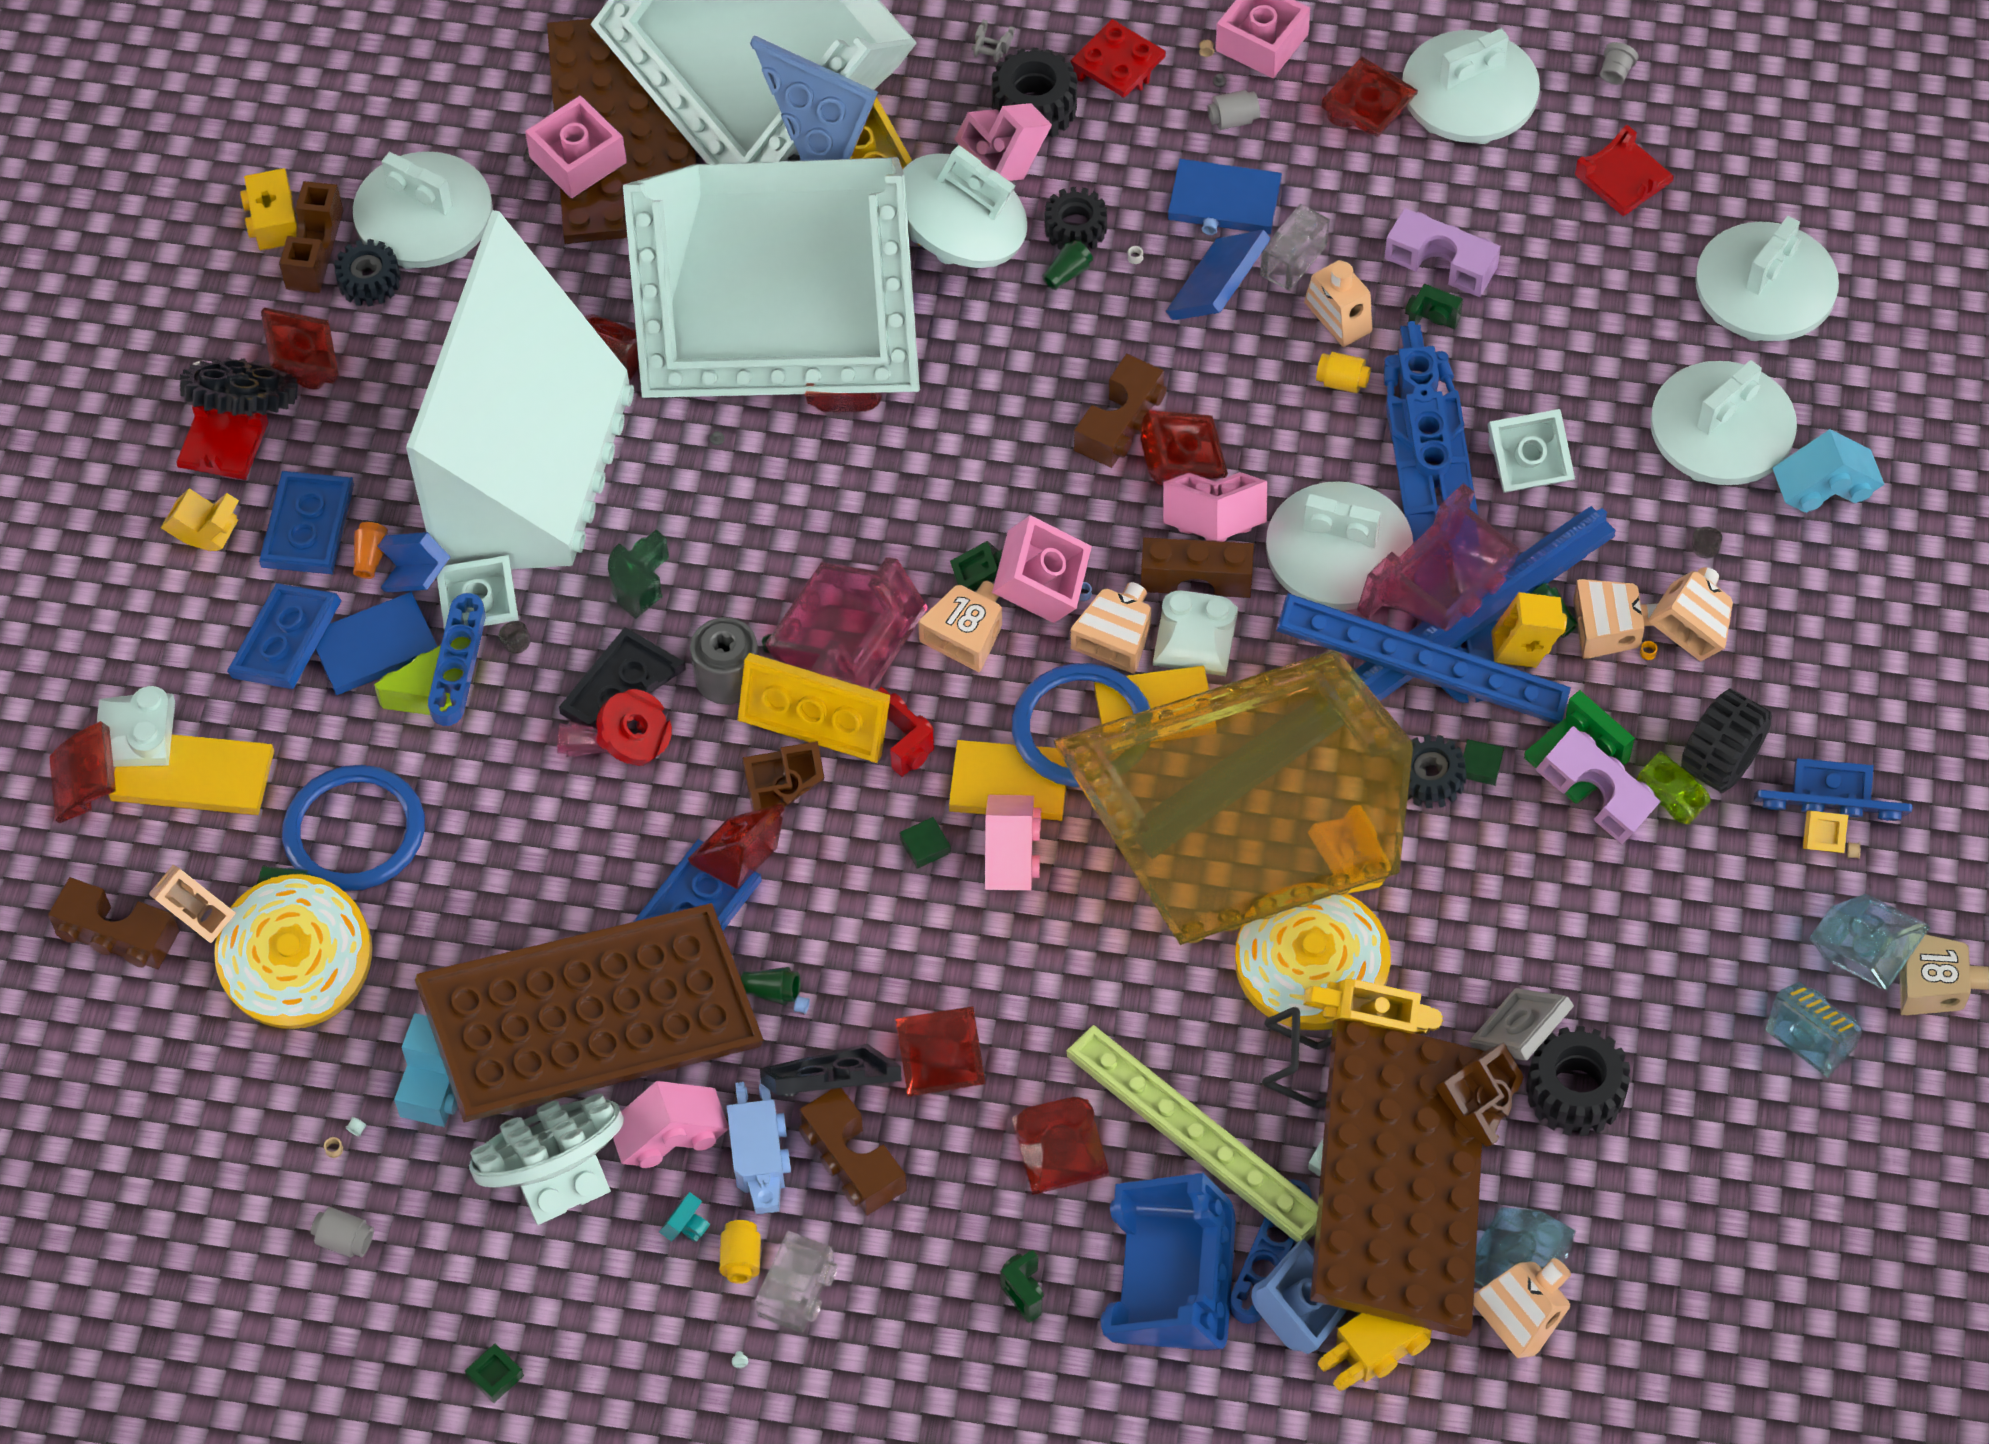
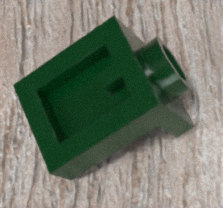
M1423 284L1417 296L1411 295L1405 309V314L1409 315L1408 322L1415 321V325H1418L1422 317L1434 324L1445 325L1455 329L1461 319L1463 298Z
M986 541L950 560L958 585H962L975 592L983 581L994 582L1003 549L998 550L990 542Z
M1034 1250L1029 1251L1025 1255L1020 1253L1012 1256L1005 1262L1000 1272V1287L1028 1324L1042 1315V1298L1044 1297L1037 1281L1030 1277L1038 1271V1255Z

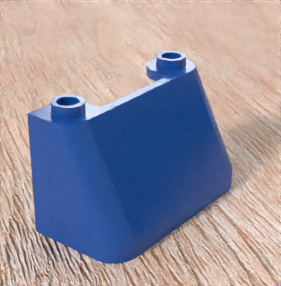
M1204 1173L1115 1184V1196L1110 1205V1213L1113 1221L1118 1223L1119 1227L1126 1233L1121 1302L1109 1303L1102 1313L1101 1328L1103 1335L1111 1342L1117 1344L1203 1351L1225 1348L1229 1328L1236 1226L1235 1211L1229 1197Z

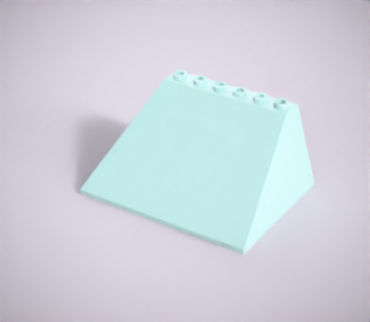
M608 0L590 24L707 164L788 161V157L793 154L799 155L782 120V113L776 99L771 94L762 73V66L757 54L751 47L750 42L754 35L873 90L898 68L917 44L880 0Z
M898 157L694 164L623 185L642 398L918 392L920 390L905 178Z
M492 210L406 450L426 532L450 556L445 566L509 555L511 569L572 566L576 553L583 551L586 539L584 529L586 523L593 521L596 507L594 499L596 493L601 494L605 484L604 469L606 464H611L615 453V444L613 442L615 436L621 435L623 431V412L625 406H631L634 386L629 385L627 369L500 211Z

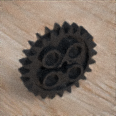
M226 358L222 362L212 359V363L200 361V366L191 364L190 369H183V374H180V396L185 397V402H193L194 407L204 406L205 411L217 409L218 414L228 411L233 416L238 414L252 416V413L255 412L266 415L267 410L277 413L279 408L288 409L289 405H294L298 395L297 377H292V372H284V367L273 368V363L262 365L260 360H255L251 363L247 362L245 358L240 360Z

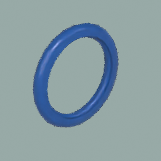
M1092 663L1068 664L1056 667L1040 675L1025 688L1016 702L1012 715V736L1016 749L1024 761L1039 775L1057 784L1070 787H1095L1111 783L1125 776L1141 762L1150 747L1154 733L1153 714L1149 702L1140 688L1125 675L1109 667ZM1072 681H1093L1105 684L1120 693L1130 705L1135 718V732L1132 742L1125 753L1116 761L1104 767L1091 770L1070 769L1047 759L1033 741L1030 732V719L1035 705L1050 689Z
M342 766L326 771L310 780L297 792L287 808L282 823V843L286 857L295 869L308 870V874L329 881L345 892L366 890L387 882L410 864L422 843L425 832V813L421 800L411 785L398 775L374 766ZM359 782L375 784L387 789L396 796L403 806L406 816V832L402 844L386 862L364 872L344 874L322 868L309 857L301 840V823L311 803L321 794L340 785Z

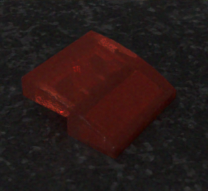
M102 721L74 734L58 746L49 756L55 821L58 823L91 811V801L116 791L110 727Z

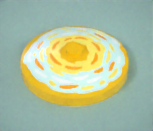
M290 874L270 878L250 888L230 907L235 912V915L216 937L215 965L220 983L225 992L246 1015L260 1023L276 1028H306L325 1022L340 1013L353 1001L363 987L372 959L370 930L365 917L353 899L333 883L322 878L303 874Z
M1323 886L1293 887L1264 899L1244 920L1238 933L1235 949L1237 978L1250 1002L1268 1017L1291 1007L1299 1008L1301 1030H1327L1333 1027V1025L1326 1023V1018L1323 1017L1324 1010L1303 1005L1306 988L1311 986L1327 988L1328 982H1339L1344 979H1356L1386 986L1391 964L1389 940L1384 927L1376 915L1353 896ZM1292 1016L1278 1023L1292 1027Z

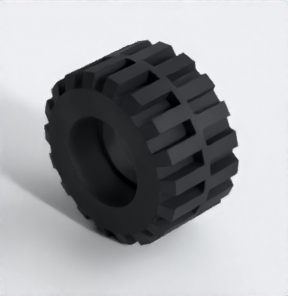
M1031 47L1032 51L1020 49L1017 50L1016 55L1008 54L1005 56V62L1000 61L996 65V71L992 74V110L997 109L1000 112L1002 106L1032 103L1052 124L1047 135L1054 137L1058 135L1059 129L1065 131L1069 127V122H1073L1077 111V75L1074 72L1073 65L1070 62H1065V57L1061 54L1053 55V50L1049 49L1039 51V48ZM1030 92L1044 93L1038 96L1026 95V93Z
M1732 688L1724 691L1707 708L1689 737L1682 754L1681 769L1720 793H1724L1740 780L1759 752L1771 726L1772 712Z
M1576 1026L1575 1032H1570L1569 1028L1565 1027L1559 1029L1558 1036L1550 1033L1544 1040V1044H1541L1536 1049L1531 1059L1526 1082V1092L1529 1093L1527 1100L1530 1108L1536 1107L1535 1116L1540 1121L1544 1118L1548 1120V1128L1555 1130L1558 1126L1563 1128L1562 1134L1571 1136L1572 1131H1579V1136H1588L1590 1129L1593 1128L1596 1133L1604 1130L1606 1123L1611 1125L1616 1120L1617 1114L1622 1111L1628 1091L1630 1065L1629 1062H1624L1626 1054L1622 1047L1614 1048L1616 1041L1608 1036L1606 1039L1600 1037L1602 1031L1594 1028L1592 1033L1585 1032V1026ZM1568 1070L1582 1071L1593 1077L1599 1087L1589 1092H1576L1565 1087L1558 1080L1557 1075Z

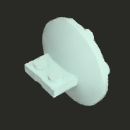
M1502 28L1491 33L1479 30H1457L1443 33L1427 40L1408 59L1402 79L1404 102L1411 115L1428 132L1454 141L1487 144L1490 141L1500 139L1522 127L1536 108L1540 87L1539 76L1534 63L1519 46L1509 40L1508 35Z
M960 145L951 154H929L919 157L903 169L908 234L911 241L920 244L926 250L936 255L938 260L944 264L954 263L974 268L996 267L1005 263L1017 253L1026 237L1027 217L1019 197L1014 192L1015 185L995 170H991L982 164L981 160Z
M389 152L382 160V165L371 172L360 185L353 203V219L357 234L364 245H367L368 239H374V246H377L378 242L381 241L385 243L383 250L389 246L393 249L398 266L405 269L427 268L463 258L475 247L483 237L493 205L486 180L474 166L463 159L440 152H415L402 156Z
M1787 216L1782 224L1773 222L1744 223L1721 232L1707 244L1697 265L1696 290L1705 310L1716 323L1726 329L1744 336L1750 341L1794 339L1817 328L1825 321L1834 307L1839 279L1833 259L1818 241L1803 231L1798 230L1800 221L1790 216Z
M1752 360L1745 365L1729 361L1702 362L1676 372L1659 389L1651 412V431L1662 455L1675 468L1690 476L1693 480L1717 485L1746 484L1758 481L1773 472L1772 468L1788 457L1797 430V419L1793 404L1781 386L1761 372L1762 368Z
M1325 482L1303 488L1288 497L1278 507L1268 526L1266 555L1269 566L1279 583L1292 595L1340 611L1366 607L1384 599L1401 584L1410 568L1413 554V536L1407 519L1402 511L1385 495L1360 484Z
M601 1093L561 1106L558 1101H551L540 1106L536 1110V1115L525 1120L517 1117L504 1122L500 1126L501 1133L470 1152L472 1159L469 1169L474 1181L484 1187L520 1186L537 1225L566 1213L568 1209L574 1206L583 1205L611 1192L596 1153L618 1133L623 1125L624 1117L618 1104L604 1099ZM541 1121L540 1123H538L537 1125H535V1126H533V1127H527V1126H529L530 1124H533V1123H535V1122Z

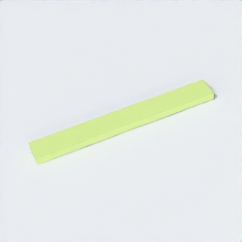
M1092 1025L1067 1049V1057L1297 1243L1302 1239L1307 1242L1316 1233L1318 1204L1095 1025Z

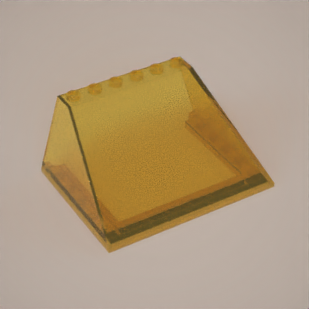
M1332 650L1054 740L1059 754L1180 945L1197 943L1207 936L1222 931H1233L1240 928L1243 924L1258 919H1270L1280 912L1295 907H1306L1313 904L1316 900L1331 895H1343L1353 888L1368 883L1382 882L1387 877L1400 872L1413 752L1412 741L1340 652Z

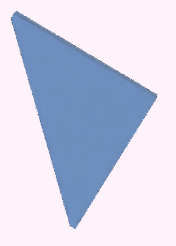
M754 35L750 42L751 47L757 54L762 66V73L771 94L776 99L787 132L801 158L800 161L850 159L878 92Z

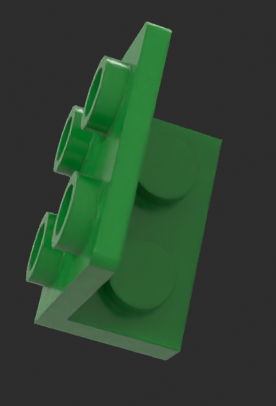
M1579 690L1569 698L1565 719L1524 753V759L1534 768H1537L1574 726L1578 731L1590 735L1599 749L1606 755L1619 760L1624 766L1630 761L1635 737ZM1578 782L1572 785L1565 795L1575 804H1579L1598 787L1590 782Z

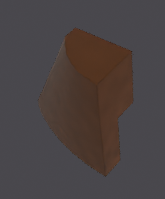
M818 741L781 747L780 751L742 758L756 825L766 822L825 778Z
M1505 1043L1483 1051L1435 1085V1087L1458 1120L1474 1137L1488 1147L1498 1141L1499 1136L1495 1134L1501 1118L1509 1115L1512 1107V1096L1516 1091H1519L1524 1076Z

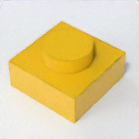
M1807 811L1803 849L1844 853L1848 815Z

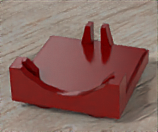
M1111 19L1070 60V63L1074 67L1078 81L1082 82L1087 75L1125 98L1134 88L1141 91L1143 83L1146 85L1149 83L1151 71L1166 57V51Z
M1628 124L1600 152L1592 156H1582L1579 158L1575 171V176L1623 217L1673 182L1674 179L1672 173L1635 143L1637 132Z
M192 405L194 419L176 461L177 467L246 480L269 423L267 415L255 412L252 413V416H247L246 414L233 416L228 411L218 414L217 409L205 411L204 406L194 407Z

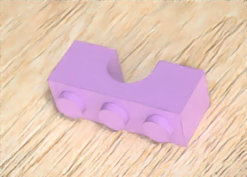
M1404 208L1387 236L1385 259L1417 271L1425 259L1442 257L1451 263L1448 285L1481 297L1498 268L1501 246L1492 243L1486 238H1479L1464 232L1456 226L1447 225L1429 218L1423 213Z
M1574 726L1535 769L1563 794L1578 782H1590L1597 786L1603 795L1604 804L1602 810L1593 820L1622 845L1661 802L1654 796V792L1648 785L1635 780L1625 771L1623 764L1619 760L1606 755L1596 746L1595 741L1590 735L1578 731Z

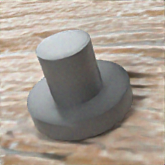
M1219 73L1213 78V84L1216 87L1226 85L1227 80L1223 74Z
M715 431L710 436V441L713 445H721L725 440L724 435L719 431Z

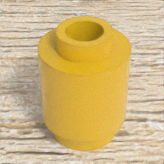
M1331 352L1330 355L1322 353L1317 368L1316 381L1323 382L1324 387L1358 394L1361 387L1367 388L1371 367H1366V359L1337 352Z
M747 1220L730 1221L725 1225V1231L721 1233L719 1272L732 1283L743 1284L750 1282L751 1278L756 1277L760 1273L761 1235L757 1232V1225Z

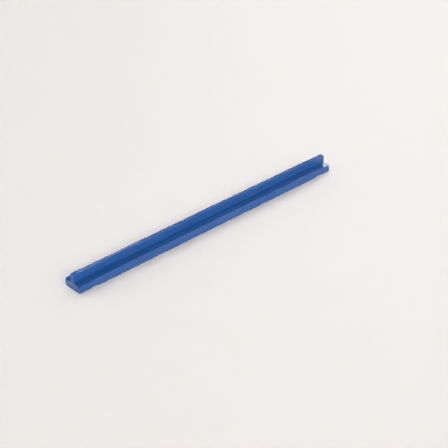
M1590 506L1408 633L1454 649L1501 617L1518 592L1531 594L1544 583L1548 584L1584 559L1588 554L1614 538L1616 530L1606 521L1607 512L1603 508L1596 511ZM1366 661L1128 828V835L1153 861L1174 844L1183 840L1414 677Z

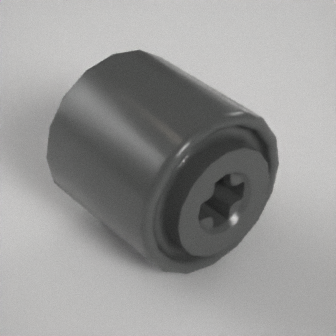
M720 617L709 620L696 630L691 639L690 653L697 689L707 700L716 704L731 705L739 703L744 660L749 653L759 655L755 634L746 623L735 618Z

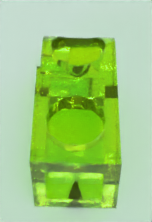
M1661 750L1639 772L1636 778L1637 781L1648 785L1654 792V796L1661 801L1659 804L1675 820L1683 824L1692 823L1711 801L1706 789Z

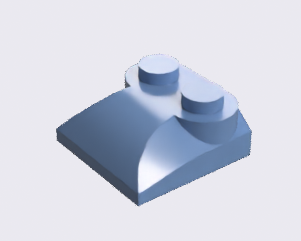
M1302 1239L1280 1261L1267 1278L1254 1285L1252 1301L1258 1313L1288 1348L1309 1354L1321 1346L1348 1309L1310 1301L1314 1251Z

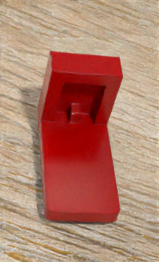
M880 687L876 691L890 695L887 719L906 734L903 739L890 749L891 767L903 777L911 769L916 770L921 767L928 755L934 750V730L925 717L913 714L899 695L896 693L890 694L883 687Z

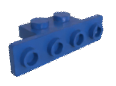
M1801 758L1795 759L1792 793L1758 790L1754 793V801L1763 802L1764 809L1786 810V805L1801 806V812L1806 813L1807 811L1824 812L1825 808L1839 809L1840 814L1857 818L1863 817V812L1878 813V819L1886 821H1901L1902 815L1906 816L1912 812L1913 805L1871 800L1874 765Z

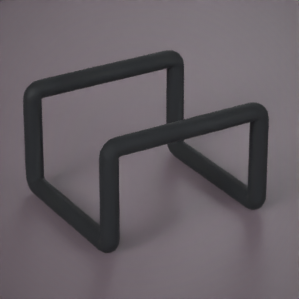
M1291 1007L1267 1018L1264 1022L1267 1028L1291 1038V1066L1263 1078L1262 1084L1312 1108L1326 1106L1327 1097L1313 1100L1275 1083V1081L1297 1071L1299 1066V1042L1313 1049L1321 1050L1331 1046L1332 1037L1316 1042L1301 1035L1300 1010L1297 1007ZM1292 1016V1030L1277 1024V1022Z

